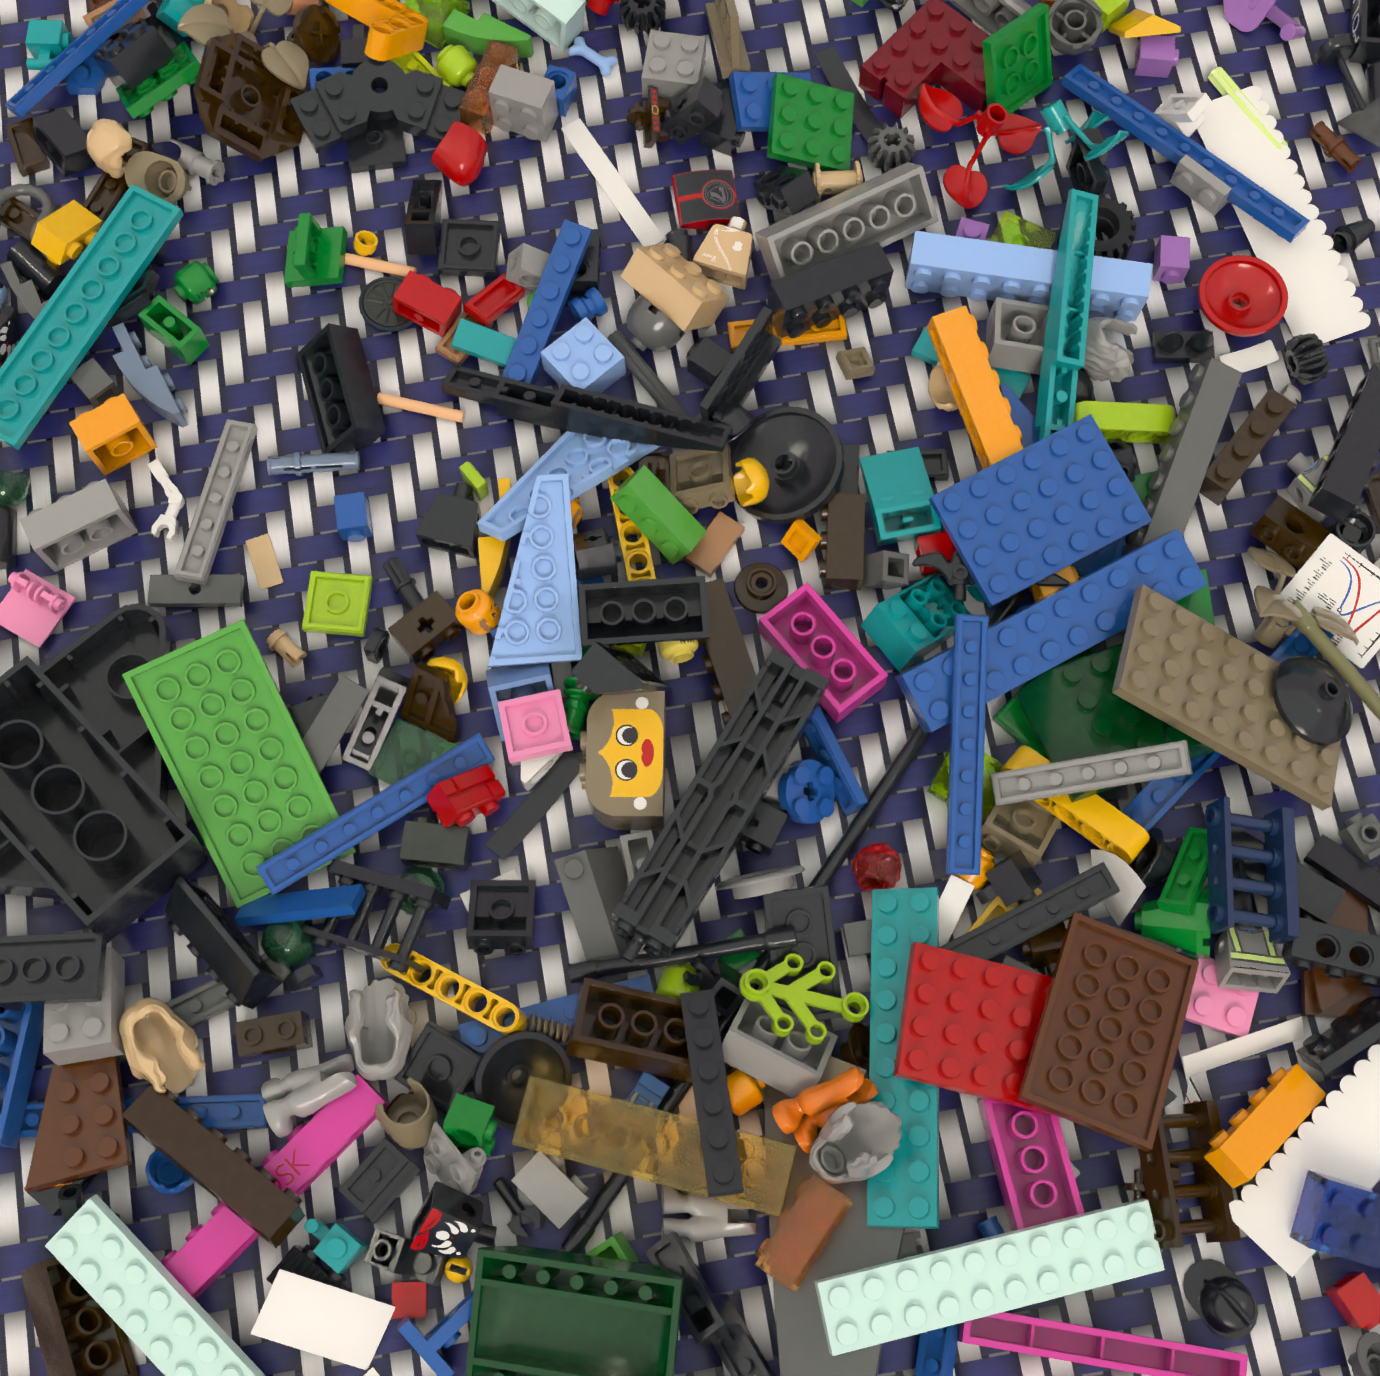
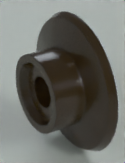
M763 562L753 563L743 568L737 575L734 582V594L739 604L746 610L757 614H766L787 598L788 582L783 572L776 566ZM763 582L767 586L765 588H758L756 584Z
M855 1023L849 1030L848 1040L841 1044L840 1054L842 1061L867 1070L868 1079L870 1030L861 1023Z

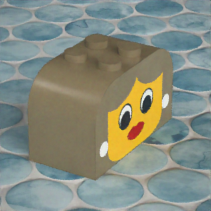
M665 691L602 695L592 704L588 712L587 731H581L580 748L582 757L586 759V762H580L579 778L582 789H586L593 816L607 828L614 830L662 831L664 828Z

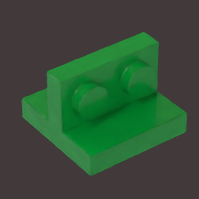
M311 213L299 214L298 226L295 227V231H289L284 283L288 288L343 283L348 233L343 226L321 228Z

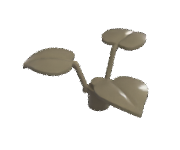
M250 0L253 4L261 6L250 31H244L240 34L258 44L254 33L265 10L274 16H283L289 11L292 0ZM199 4L190 8L182 16L177 26L178 31L189 35L204 46L212 37H221L234 33V28L227 25L228 16L226 12L212 4ZM285 40L280 41L276 46L272 42L262 46L265 48L261 53L264 66L283 82L297 89L304 90L309 70V60L305 51L297 44Z
M1250 546L1247 550L1250 557L1258 565L1276 573L1278 576L1275 591L1261 585H1257L1254 589V598L1259 617H1264V620L1253 636L1261 644L1269 648H1275L1284 634L1290 636L1296 629L1293 624L1288 625L1289 621H1299L1302 618L1300 610L1280 595L1286 575L1294 577L1296 571L1292 564L1281 555L1266 549ZM1313 607L1312 612H1309L1316 620L1318 626L1333 634L1354 641L1356 646L1358 645L1359 640L1355 632L1339 615L1320 607Z

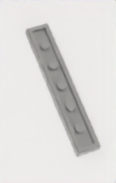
M230 419L226 420L174 572L176 580L206 585L258 430L256 424Z
M1186 740L991 773L995 804L1001 806L1193 773L1188 744Z

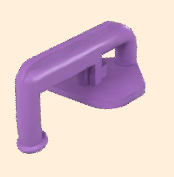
M1223 0L1225 19L1242 32L1255 30L1263 19L1267 17L1281 28L1280 37L1284 41L1300 39L1306 34L1304 26L1274 5L1277 0Z

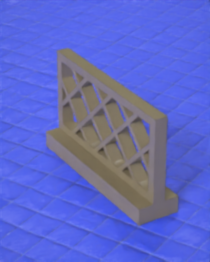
M715 0L712 3H705L706 16L722 78H729L732 72H751L749 58L739 26V16L735 1Z

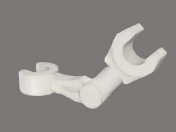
M157 458L147 464L157 481L161 483L169 499L165 515L161 514L152 525L151 533L154 537L159 538L161 530L168 528L169 532L166 538L170 542H174L178 536L179 521L176 518L180 509L185 504V498L171 482L168 473Z

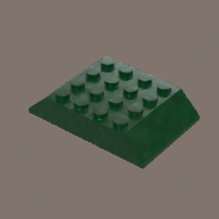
M1123 643L1057 665L1045 671L1015 693L1016 700L1051 763L1183 740L1187 741L1190 760L1215 752L1212 748L1112 693ZM1115 787L1068 794L1073 803Z
M526 1245L480 1247L477 1252L465 1376H675L683 1278L657 1265Z

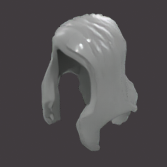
M1111 317L1088 318L1084 371L1090 378L1101 382L1106 380L1121 382L1125 377L1129 376L1130 364L1134 362L1133 353L1119 344H1111L1106 341L1102 329L1105 328L1130 336V334H1137V326L1133 323H1127Z
M386 978L381 981L375 979L371 985L364 988L363 992L356 989L349 992V1015L344 1026L352 1049L355 1067L359 1075L370 1081L388 1080L402 1071L411 1044L413 1029L417 1021L416 1012L411 1010L409 1006V995L405 993L403 985L396 983L393 979Z
M853 1101L837 1108L828 1116L826 1123L811 1147L809 1158L811 1167L818 1172L822 1180L829 1184L862 1181L875 1176L890 1165L893 1161L894 1150L900 1146L899 1141L902 1138L900 1129L902 1121L900 1116L891 1112L889 1106L884 1105L881 1101H872L866 1104H857Z

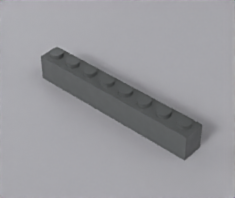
M1213 357L1196 364L1189 374V387L1179 401V407H1181L1179 414L1169 428V434H1171L1169 441L1159 455V461H1161L1159 468L1149 482V488L1151 489L1147 499L1143 502L1152 522L1130 534L1128 540L1130 546L1127 553L1175 529H1179L1182 536L1184 535L1242 372Z

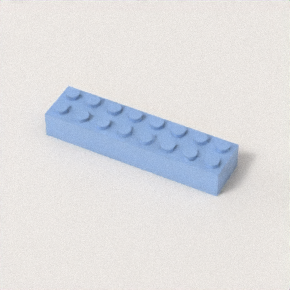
M915 231L909 256L905 288L911 289L916 293H940L944 297H969L971 300L978 302L985 300L995 301L996 297L1049 306L1058 250ZM1094 256L1088 317L1105 316L1125 322L1136 321L1149 298L1153 264Z

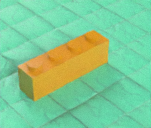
M1298 1064L1293 1065L1287 1070L1280 1067L1274 1071L1267 1079L1270 1085L1266 1089L1261 1087L1248 1099L1251 1103L1247 1110L1242 1108L1235 1113L1228 1121L1232 1126L1227 1131L1221 1130L1209 1141L1212 1148L1203 1157L1233 1189L1250 1181L1327 1095Z

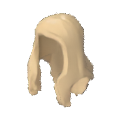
M146 997L128 1007L121 1016L119 1032L133 1076L139 1080H148L153 1085L154 1090L159 1093H165V1088H167L173 1094L183 1092L188 1085L194 1084V1077L198 1074V1070L205 1067L206 1063L202 1060L200 1053L196 1049L198 1039L193 1028L176 1016L164 1002L156 998Z

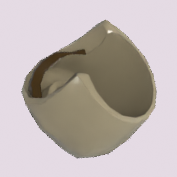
M409 1077L407 1079L411 1087L407 1094H398L386 1108L385 1112L383 1104L378 1103L374 1113L382 1128L396 1143L405 1149L414 1150L427 1145L433 1123H438V1114L425 1088L419 1081Z

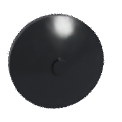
M801 407L776 408L763 413L765 414L763 417L754 421L745 432L733 441L730 447L731 470L734 476V474L742 469L740 466L736 467L735 464L746 458L757 459L768 473L770 481L768 494L762 502L742 507L735 491L736 502L745 512L760 521L771 524H788L798 519L803 520L812 516L831 500L838 490L844 475L845 452L837 432L820 414Z

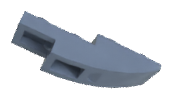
M123 322L113 326V331L123 349L122 352L113 355V358L129 384L139 397L159 415L182 428L187 426L188 424L183 415L188 413L181 397H174L172 390H175L176 386L169 373L162 374L157 364L152 366L146 354L141 356L138 349L143 346L135 331L129 332Z

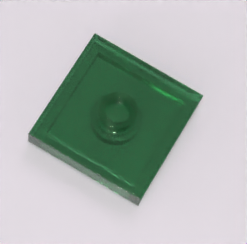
M397 718L368 774L392 785L449 751L454 746Z

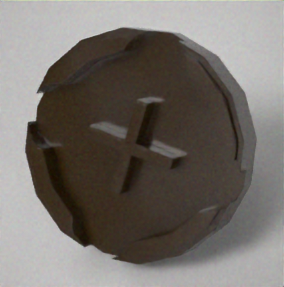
M316 4L307 5L297 11L293 20V30L288 34L286 40L301 47L310 62L315 64L331 62L337 57L341 48L338 34L341 33L340 25L335 15L327 7Z

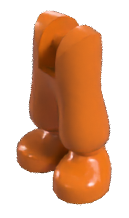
M852 1067L827 1082L802 1090L796 1098L779 1101L772 1106V1113L778 1127L785 1134L793 1132L801 1149L806 1153H810L811 1147L818 1137V1127L822 1128L831 1113L837 1108L853 1101L857 1104H866L878 1094V1089L870 1079L864 1078L861 1070L857 1067Z

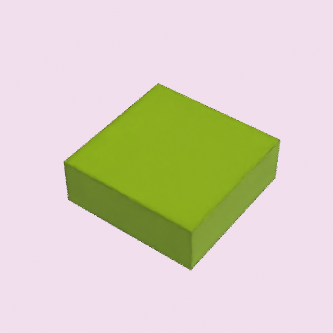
M467 461L459 467L462 480L473 487V493L481 501L489 495L486 480L470 462Z

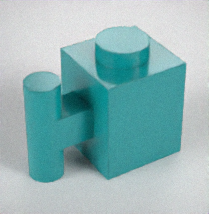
M29 20L25 44L33 58H27L26 60L28 70H42L72 43V40H74L71 32H68L63 20Z
M309 1219L305 1222V1230L321 1241L313 1252L338 1274L347 1273L369 1246L344 1223H335L330 1229L322 1219Z

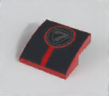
M732 170L691 171L673 175L671 178L680 228L707 230L710 224L728 225L731 217H740Z

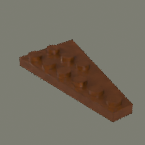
M119 1056L59 1066L53 1062L25 1187L27 1191H37L132 1164L127 1122L122 1117V1114L125 1112Z

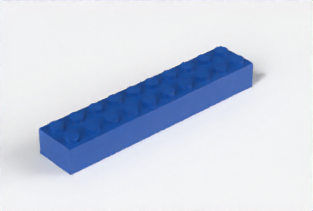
M1179 529L1164 533L989 626L986 703L1126 629L1135 589L1144 584L1173 602L1208 585ZM953 646L895 676L924 733L933 732L951 722Z

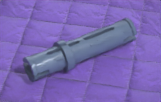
M359 451L310 455L294 452V455L267 456V470L269 476L280 474L303 476L304 473L360 470Z

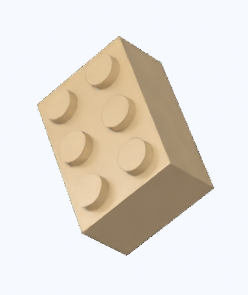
M670 243L637 247L620 277L684 332L712 326L730 298L722 291L723 287L718 282L708 279L701 273L702 269L697 264L683 258L680 255V250Z

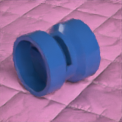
M595 287L585 291L584 297H575L568 302L569 309L578 323L585 317L591 322L594 315L601 317L608 312V307L602 295Z

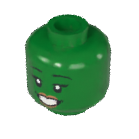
M192 261L175 273L174 279L177 285L173 289L183 302L188 299L192 304L198 305L217 292L216 283L219 280L206 262L201 264L198 261Z

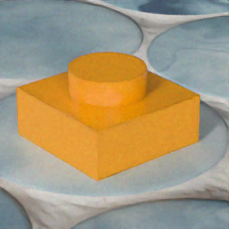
M798 519L793 522L781 543L802 563L810 557L822 538L804 520Z

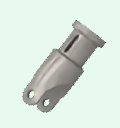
M167 139L181 148V155L177 162L180 163L187 174L192 176L199 175L205 178L207 183L212 186L217 185L222 180L225 173L222 161H213L205 157L203 152L178 140Z

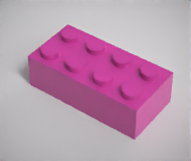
M808 582L759 618L758 632L772 648L796 661L795 664L805 670L808 667L830 680L820 704L836 723L885 686L888 674Z
M985 1098L977 1101L1011 1231L1084 1213L1058 1116Z

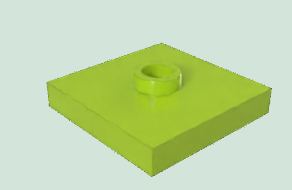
M311 571L302 630L312 633L365 637L373 585L372 576Z

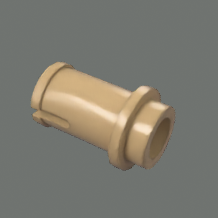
M277 629L267 638L268 648L271 651L275 650L291 667L295 668L304 660L303 658L307 656V653L288 637L289 633L287 631Z

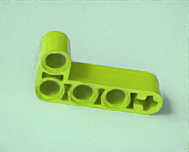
M1101 401L1078 402L1075 404L1074 422L1091 414L1106 441L1119 438L1123 442L1168 443L1171 435L1169 434V428L1176 418L1175 409L1172 405Z

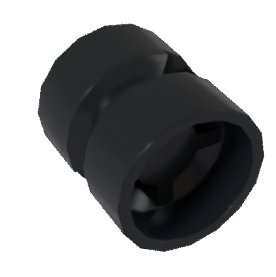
M1357 511L1355 515L1350 513L1342 523L1335 521L1328 529L1330 530L1328 535L1333 534L1359 554L1366 549L1376 535L1375 522L1362 511Z

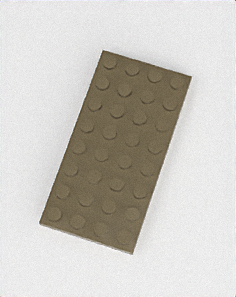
M1144 584L1135 589L1112 693L1323 811L1332 806L1341 740L1331 745H1316L1302 739L1288 727L1278 712L1272 693V678L1280 663Z

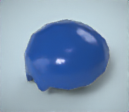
M158 1150L149 1156L145 1172L148 1183L158 1192L163 1194L181 1193L195 1182Z

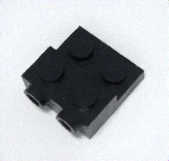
M1087 128L1082 131L1092 143L1101 144L1106 140V138L1102 137L1099 128ZM1076 135L1066 164V169L1076 190L1099 195V193L1103 194L1109 182V172L1104 164L1110 150L1097 158L1085 161L1083 157L1092 150Z
M471 880L466 930L468 949H474V952L480 955H489L493 952V949H506L512 955H522L526 950H534L536 880Z

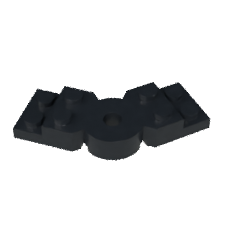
M370 59L360 64L352 76L339 72L315 82V89L289 100L316 153H319L367 132L371 118L377 120L393 118L398 130L439 144L455 121L462 123L470 100V93L444 85L442 78L419 70L405 74L397 64L390 60L378 61ZM376 88H384L386 90L383 93L374 92Z

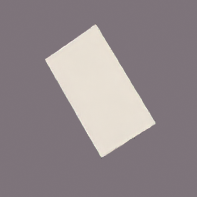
M279 1269L250 1334L367 1370L396 1307Z

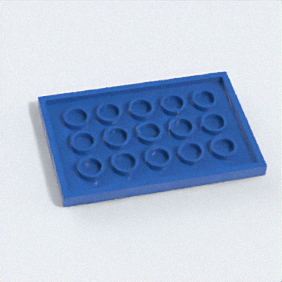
M1091 414L929 498L930 504L989 608L1152 522L1151 517Z

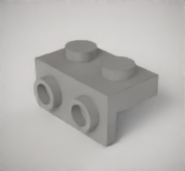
M1185 155L1178 162L1170 180L1173 185L1214 216L1229 202L1227 197L1232 188L1188 155Z

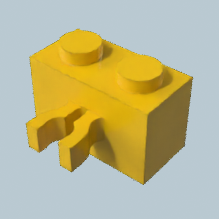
M72 200L37 222L31 244L47 255V259L56 266L61 265L70 258L74 260L80 255L81 251L89 245L99 231L102 220L78 202Z

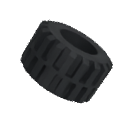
M1099 193L1096 230L1103 232L1109 240H1095L1094 256L1125 260L1136 236L1137 224L1136 221L1132 220L1134 214L1132 211H1126L1127 205L1124 202L1120 204L1116 202V197L1111 196V199L1105 198V194ZM1063 222L1059 230L1057 243H1059Z

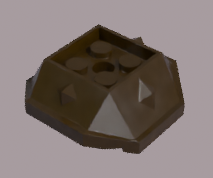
M233 33L221 37H212L206 42L193 90L199 108V119L204 124L207 135L258 163L300 145L304 130L290 105L289 99L308 92L307 88L305 87L304 90L297 89L273 75L264 66L261 59V53L265 48L242 34Z

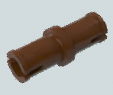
M1323 121L1318 122L1312 128L1315 132L1312 130L1309 132L1308 135L1325 150L1324 154L1328 158L1333 157L1347 173H1351L1358 167L1356 163L1360 164L1362 162V158L1346 145V139L1342 136L1338 137Z

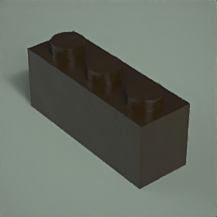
M835 493L831 500L821 509V521H826V531H821L820 533L822 538L820 550H825V560H820L819 578H824V589L861 590L864 573L865 494Z

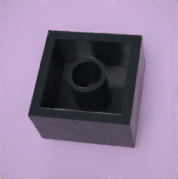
M131 22L120 29L119 33L121 35L114 41L110 39L102 43L97 48L99 53L93 58L115 86L133 90L173 58L175 54L154 26L139 23L133 24Z

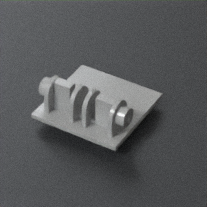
M435 1122L433 1123L423 1158L429 1172L436 1174L443 1184L470 1195L477 1187L487 1156L478 1147L461 1154L438 1123Z

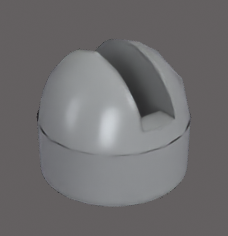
M1290 383L1279 393L1291 402L1294 399L1301 402L1300 391Z

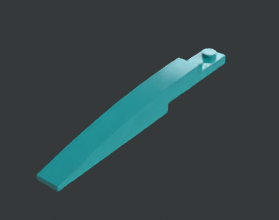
M1071 189L1068 193L1050 296L1034 428L1040 430L1039 440L1074 423L1078 370L1083 368L1085 363L1099 195Z

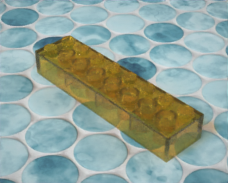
M529 1076L512 1141L513 1145L708 1197L697 1118L551 1079ZM735 1128L744 1193L711 1198L780 1217L798 1145Z

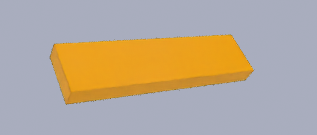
M839 315L838 319L819 329L813 325L810 330L805 331L797 338L792 339L789 336L780 338L782 339L780 347L847 340L845 318ZM755 319L728 322L731 352L736 350ZM773 327V335H775L776 337H778V335H777V333H776V331H775V329H774V327Z

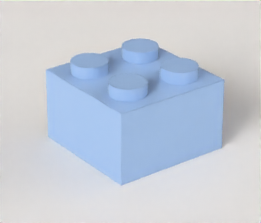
M587 317L541 351L543 369L559 386L566 384L602 393L626 374L625 357Z

